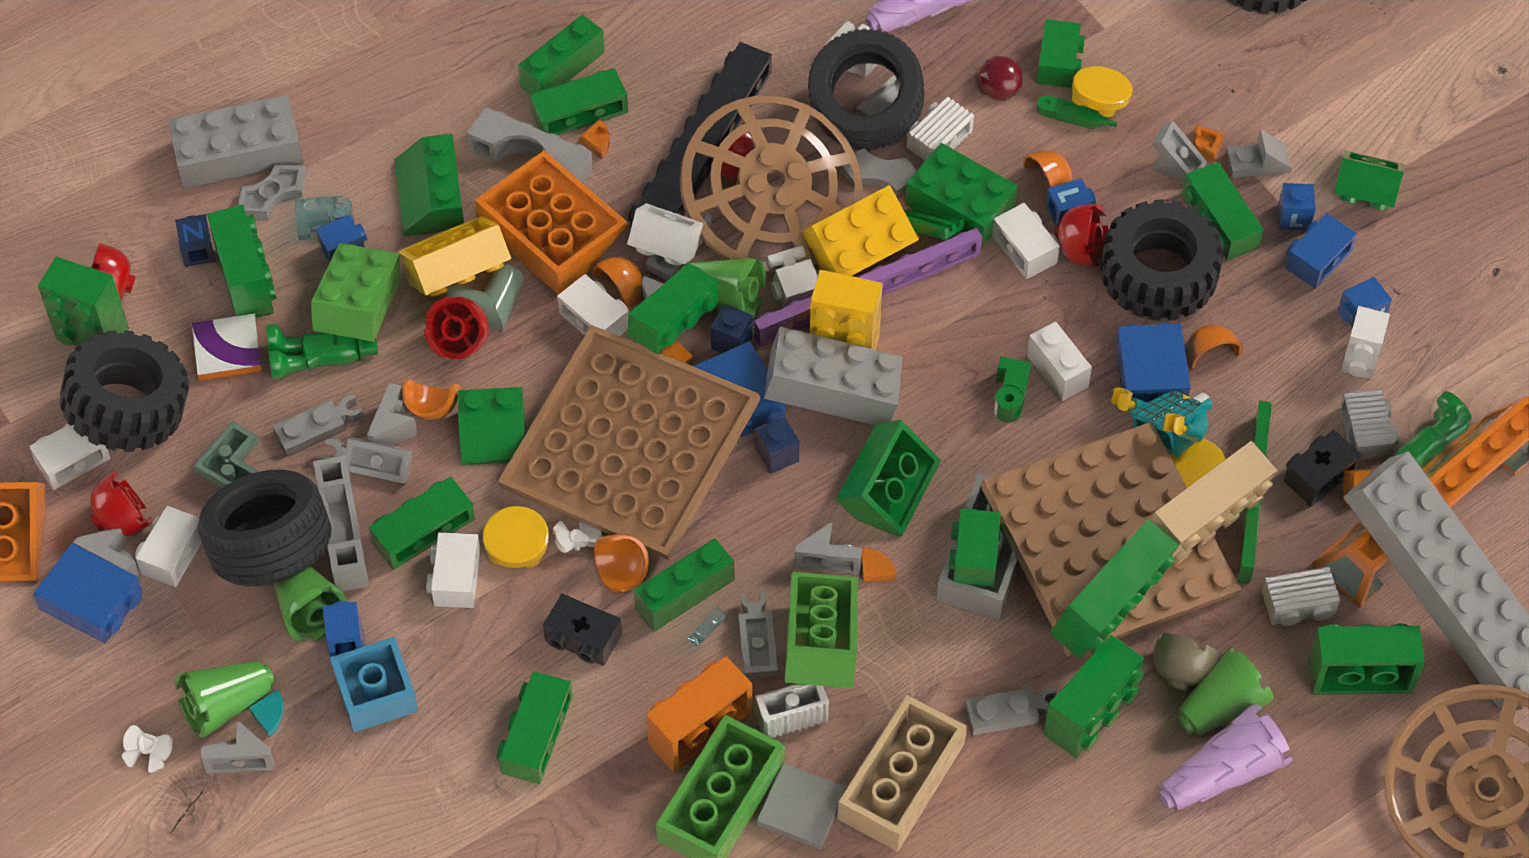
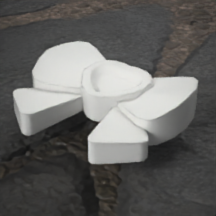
M559 521L553 527L555 544L563 553L573 548L579 551L581 547H594L596 540L602 537L601 531L582 522H579L580 529H573L571 533L562 521Z
M132 725L124 735L123 747L126 752L122 753L121 756L128 767H133L141 752L146 755L150 754L148 772L154 773L165 767L163 761L168 758L172 751L173 739L171 735L167 734L157 737L144 733L138 726Z

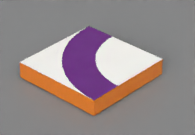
M255 313L192 323L199 381L262 371Z

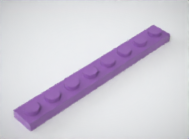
M977 228L967 232H959L951 239L941 243H933L915 254L904 255L898 261L886 266L875 267L869 273L857 278L881 282L883 296L980 255L982 236ZM811 297L802 301H794L783 309L773 313H765L754 320V339L759 347L773 342L779 327L797 331L809 327Z

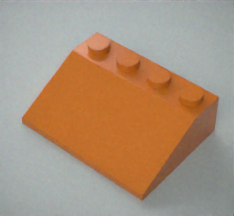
M545 150L475 199L476 218L483 216L499 224L508 251L558 295L586 274L628 226L626 220Z
M0 483V582L38 581L45 521L44 483Z

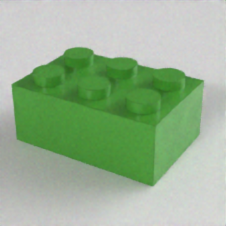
M339 243L311 301L313 331L374 342L401 282L400 254Z

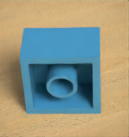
M395 636L330 657L334 676L353 732L419 712L415 692Z

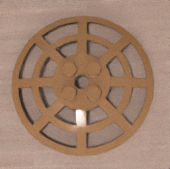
M778 96L743 98L715 111L697 128L687 145L681 163L680 189L686 215L690 219L703 223L700 238L709 248L725 260L751 258L747 255L756 239L768 243L792 242L794 247L802 245L805 249L806 257L798 259L796 262L799 263L811 259L813 266L818 265L814 255L809 256L802 231L824 220L829 215L844 209L835 203L838 190L835 167L851 165L855 188L853 204L862 200L863 189L861 172L856 156L841 131L822 113L793 99ZM774 103L797 109L798 113L793 123L781 119L756 120L749 105ZM731 111H738L744 124L732 131L719 147L701 141L705 133L716 121ZM809 116L818 120L835 136L842 145L844 153L830 156L822 142L805 129ZM761 128H780L790 132L784 145L767 143ZM749 132L756 148L750 151L746 157L728 151L729 147L738 138ZM801 137L813 145L820 154V159L806 162L802 155L796 151ZM695 153L713 158L710 174L713 194L695 201L691 178ZM722 162L739 168L737 185L722 190L721 186ZM827 170L829 181L827 198L811 189V174ZM777 174L780 176L782 186L772 187L767 181V175ZM741 197L746 205L754 211L749 224L735 214L728 204L729 201ZM805 201L822 209L813 221L801 228L796 211ZM718 206L727 221L743 233L737 249H732L720 240L705 223L700 213ZM765 217H784L789 232L773 233L760 230ZM761 260L765 267V273L768 275H775V270L783 268L782 265L770 268L767 261Z
M1470 685L1455 688L1433 697L1418 707L1405 720L1395 735L1387 756L1384 774L1385 799L1390 817L1399 835L1419 858H1433L1412 837V835L1428 828L1443 843L1463 853V858H1508L1519 854L1524 858H1529V837H1526L1517 824V821L1522 817L1526 809H1529V761L1522 764L1516 757L1506 752L1509 736L1518 739L1529 747V732L1513 725L1517 705L1529 709V693L1500 685ZM1472 699L1504 701L1499 721L1492 719L1473 720L1456 725L1447 706ZM1435 714L1444 732L1429 744L1420 762L1400 755L1403 745L1411 733L1427 717ZM1477 731L1496 732L1492 748L1483 747L1473 750L1470 749L1463 735ZM1450 742L1459 757L1452 765L1450 771L1446 772L1431 767L1430 764L1437 752ZM1396 769L1416 776L1415 797L1422 816L1405 823L1399 814L1395 798L1394 777ZM1426 780L1446 786L1447 804L1433 811L1430 810L1426 797ZM1484 781L1493 782L1498 788V793L1492 797L1484 796L1479 791L1478 786ZM1457 816L1462 822L1471 826L1467 844L1451 836L1439 823ZM1504 829L1514 843L1513 846L1500 849L1481 848L1485 831Z

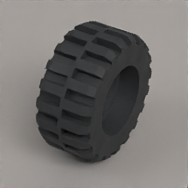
M1154 200L1151 204L1145 201L1136 204L1135 209L1129 207L1122 211L1121 217H1116L1110 224V229L1106 232L1100 269L1102 270L1101 278L1103 284L1108 287V294L1114 300L1118 298V305L1125 310L1130 308L1133 310L1134 315L1141 318L1143 315L1151 316V320L1160 321L1163 317H1168V321L1179 319L1181 314L1187 317L1195 313L1196 307L1198 309L1203 308L1208 303L1209 297H1212L1216 290L1223 261V243L1219 240L1220 234L1214 226L1210 227L1211 221L1205 215L1200 217L1197 214L1198 210L1191 206L1185 208L1181 206V202L1173 200L1172 203H1164V200ZM1148 249H1166L1181 256L1188 265L1177 271L1161 272L1146 267L1135 255Z
M116 330L107 331L103 336L96 334L89 337L88 341L81 342L75 347V351L70 353L65 366L60 391V407L70 426L74 425L73 430L81 437H88L90 443L96 446L98 444L105 445L106 449L115 451L116 448L124 449V452H134L135 448H141L143 451L152 448L154 443L159 445L168 440V436L173 435L178 429L189 390L188 373L184 364L180 363V358L173 350L169 352L168 346L160 340L155 342L151 336L142 334V336L135 335L134 331L125 330L124 333H117ZM109 384L128 385L140 390L146 396L140 398L121 397L109 392L102 386Z

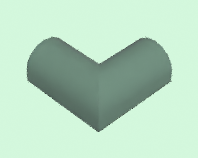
M504 264L502 268L493 271L485 292L452 284L447 291L446 297L462 296L475 301L484 309L488 318L489 328L504 331L524 284V276L517 268Z
M232 421L192 466L193 471L220 489L241 477L259 472L243 462L259 443L258 435Z

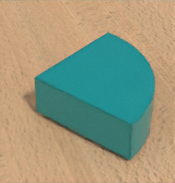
M277 689L249 707L251 714L268 737L278 730L284 713L283 700Z

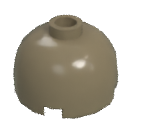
M1163 633L1158 635L1154 647L1153 662L1158 674L1168 680L1167 687L1180 692H1186L1187 687L1196 688L1217 663L1222 653L1209 645H1206L1204 650L1203 647L1195 644L1196 640L1176 634Z

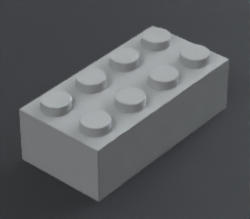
M288 95L168 119L183 189L270 171L275 164H303L300 143Z
M779 327L770 350L764 399L871 425L891 422L898 406L903 356Z
M978 473L965 509L993 511L980 486L983 479L990 476ZM1001 525L999 527L994 587L953 583L955 570L948 569V554L938 581L936 601L1000 620L1020 564ZM953 541L950 549L957 550V541Z

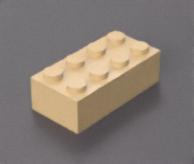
M1252 441L1157 510L1151 517L1150 521L1179 544L1171 555L1176 559L1175 562L1177 564L1192 553L1191 548L1197 543L1203 546L1216 535L1215 530L1221 525L1227 528L1240 516L1239 512L1245 507L1248 510L1255 507L1264 498L1262 495L1273 486L1270 480L1278 470Z
M906 695L839 800L838 820L898 852L963 748L967 726Z

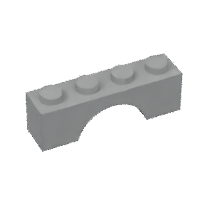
M485 107L467 132L469 151L494 162L508 155L518 153L537 156L545 150L583 184L593 170L592 152L584 146L565 141L556 134L541 131L527 122L512 119L500 111H493Z
M346 455L313 461L317 487L332 528L327 546L335 586L341 591L368 587L369 580Z

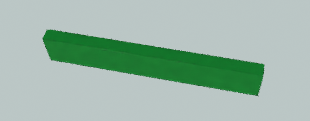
M1259 400L1252 442L1266 457L1272 404L1268 401ZM1261 501L1251 510L1245 507L1237 577L1238 583L1249 584L1251 582L1255 566Z

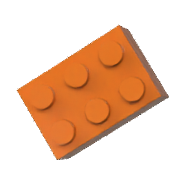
M727 656L718 662L712 661L705 666L701 674L694 680L683 682L671 697L665 701L660 700L652 705L646 714L648 745L670 770L675 773L702 752L724 715L742 723L753 714L752 683Z

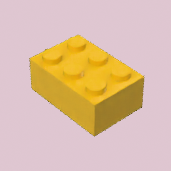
M890 185L802 231L821 270L848 276L860 272L919 240Z
M479 216L397 251L400 254V261L410 286L424 295L429 294L431 297L446 292L447 286L456 282L458 284H465L476 278L475 274L484 270L486 272L498 270L504 266L503 262L511 259L499 224L483 216Z
M820 270L811 297L810 334L876 350L880 335L882 283Z

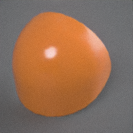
M1049 150L1025 155L1023 166L1028 169L1039 164L1048 180L1049 187L1072 181L1071 167L1062 155Z
M610 257L600 261L593 267L592 274L595 277H600L606 273L612 279L622 296L623 303L628 309L636 305L643 298L642 279L644 275L631 260L623 257Z
M1215 324L1205 325L1193 332L1187 341L1185 349L1187 365L1190 369H1194L1201 355L1222 344H1229L1236 356L1242 355L1243 347L1236 335L1228 328Z
M406 379L403 383L402 396L406 407L412 414L425 420H437L445 417L454 409L458 402V390H461L462 387L459 384L453 383L450 389L436 388Z
M613 534L599 537L595 542L594 561L602 583L608 590L615 593L626 592L642 582L648 571L649 557L646 548L638 539L630 535Z

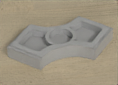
M865 148L854 152L861 172L862 186L873 185L885 188L890 185L895 195L898 196L906 192L907 182L917 171L907 157L895 160L881 159L870 154ZM851 165L840 166L839 169L854 187Z
M275 164L266 179L255 185L240 188L237 206L243 204L246 215H253L254 220H268L272 210L282 201L293 197H303L306 167Z

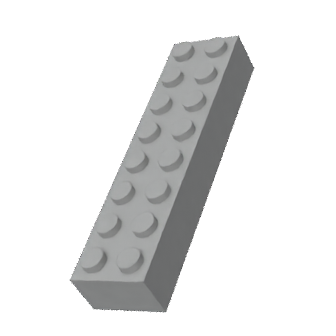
M1408 451L1387 459L1343 498L1480 684L1511 687L1529 693V614ZM1492 699L1500 711H1502L1504 701ZM1517 705L1516 710H1521L1525 707Z

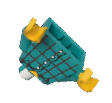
M1114 388L1111 403L1117 405L1120 410L1131 413L1134 428L1152 422L1168 453L1175 457L1181 455L1194 443L1201 442L1204 435L1208 432L1209 425L1206 412L1212 409V401L1203 392L1191 398L1178 391H1170L1152 401L1144 402L1137 398H1132L1133 393L1127 389Z

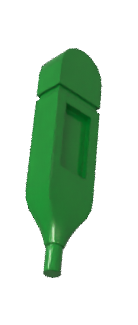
M1043 95L1037 101V112L1047 118H1054L1055 120L1089 129L1106 125L1117 127L1118 122L1107 119L1099 114L1097 110L1088 108L1085 105H1076L1072 101L1058 99L1050 95Z

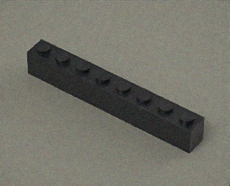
M739 42L735 50L727 54L722 71L714 75L710 90L707 94H703L700 97L697 110L693 116L690 115L687 118L680 138L676 137L673 140L670 154L666 160L662 159L660 161L655 178L652 182L648 181L646 183L641 200L638 204H634L628 214V221H630L631 227L636 209L644 204H649L681 216L685 215L686 212L681 198L680 172L687 145L697 128L715 111L736 100L758 96L772 73L771 53ZM731 111L716 121L705 133L701 141L719 147L722 141L741 124L742 119L738 111ZM695 153L692 165L691 178L694 198L711 172L710 164L713 162V158L699 153Z

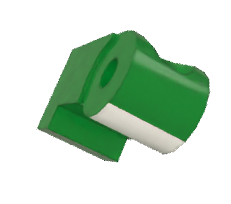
M1000 356L996 381L1002 382L1003 386L996 393L994 414L1000 421L1011 423L1020 418L1032 362Z

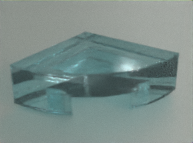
M717 607L692 633L688 640L695 646H700L726 618V614Z

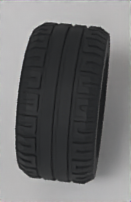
M878 29L847 31L846 34L843 33L840 37H835L833 41L830 40L828 45H825L819 51L809 71L808 93L811 107L822 113L841 131L852 149L861 150L865 148L866 150H876L879 147L885 148V146H890L893 142L896 143L900 138L905 137L910 127L919 120L918 117H920L924 106L925 95L921 66L912 49L904 41H901L900 38H896L895 35L888 34L886 31L881 32ZM866 63L881 65L891 71L900 83L898 95L890 107L879 114L870 116L850 114L841 108L833 97L836 82L842 74L855 65ZM816 120L822 130L829 137H832V140L838 141L823 124Z
M283 469L252 473L227 484L206 502L197 525L199 536L213 571L221 578L235 585L246 587L275 584L303 572L324 553L332 531L326 508L316 484L300 473Z

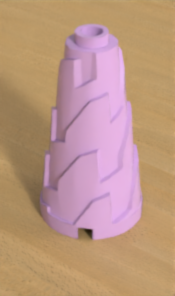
M880 0L868 10V16L865 17V20L871 29L889 32L902 26L907 27L929 15L933 17L954 6L960 7L973 0Z
M1253 704L1246 708L1228 727L1212 737L1199 752L1181 764V768L1161 783L1162 790L1158 792V795L1168 810L1174 807L1176 811H1180L1199 801L1202 803L1229 788L1244 785L1259 776L1262 777L1279 768L1283 769L1292 762V756L1283 757V754L1290 749L1275 722L1268 713L1261 717L1256 714L1262 707Z

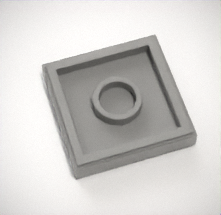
M783 763L757 819V826L821 850L838 812L839 800L847 787Z

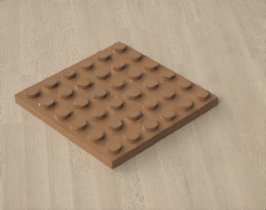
M591 325L499 478L498 483L503 489L609 535H630L638 539L648 552L670 560L756 409L760 396L749 389L664 354H656L642 345Z
M1152 422L983 479L980 484L994 512H1001L1000 525L1052 627H1054L1070 603L1147 519L1150 520L1157 510L1187 489ZM1214 537L1203 546L1197 543L1191 548L1192 553L1179 564L1174 562L1157 585L1146 593V596L1139 605L1128 613L1121 625L1114 632L1112 631L1110 635L1112 634L1119 639L1238 595L1242 589ZM1061 644L1067 657L1074 655L1063 644Z

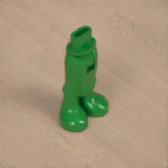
M266 325L272 380L282 379L290 373L305 369L310 371L321 366L346 365L356 361H363L364 356L378 354L376 338L372 342L322 332L314 334L304 333V336L287 337L284 336L278 325ZM303 352L302 355L289 356V354Z
M1444 391L1436 400L1438 408L1433 413L1436 424L1429 427L1425 426L1416 436L1402 445L1394 456L1409 451L1422 469L1434 455L1444 451L1446 444L1461 436L1470 427L1468 422L1472 418L1468 408L1462 400L1449 391Z

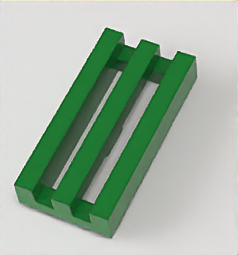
M913 205L911 210L907 209L904 211L914 231L946 240L964 229V218L919 205Z

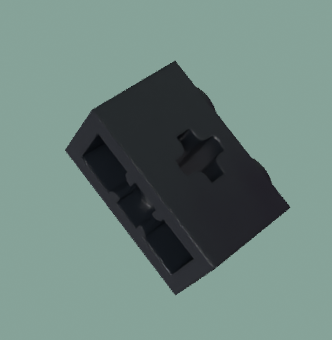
M1332 430L1325 437L1320 435L1315 438L1310 444L1309 449L1303 454L1296 453L1289 459L1286 464L1287 470L1284 482L1312 507L1343 482L1344 471L1358 469L1362 454L1338 432Z
M563 593L559 596L543 624L545 641L551 647L561 651L564 649L577 654L581 660L587 663L596 662L603 666L606 664L622 635L621 618Z

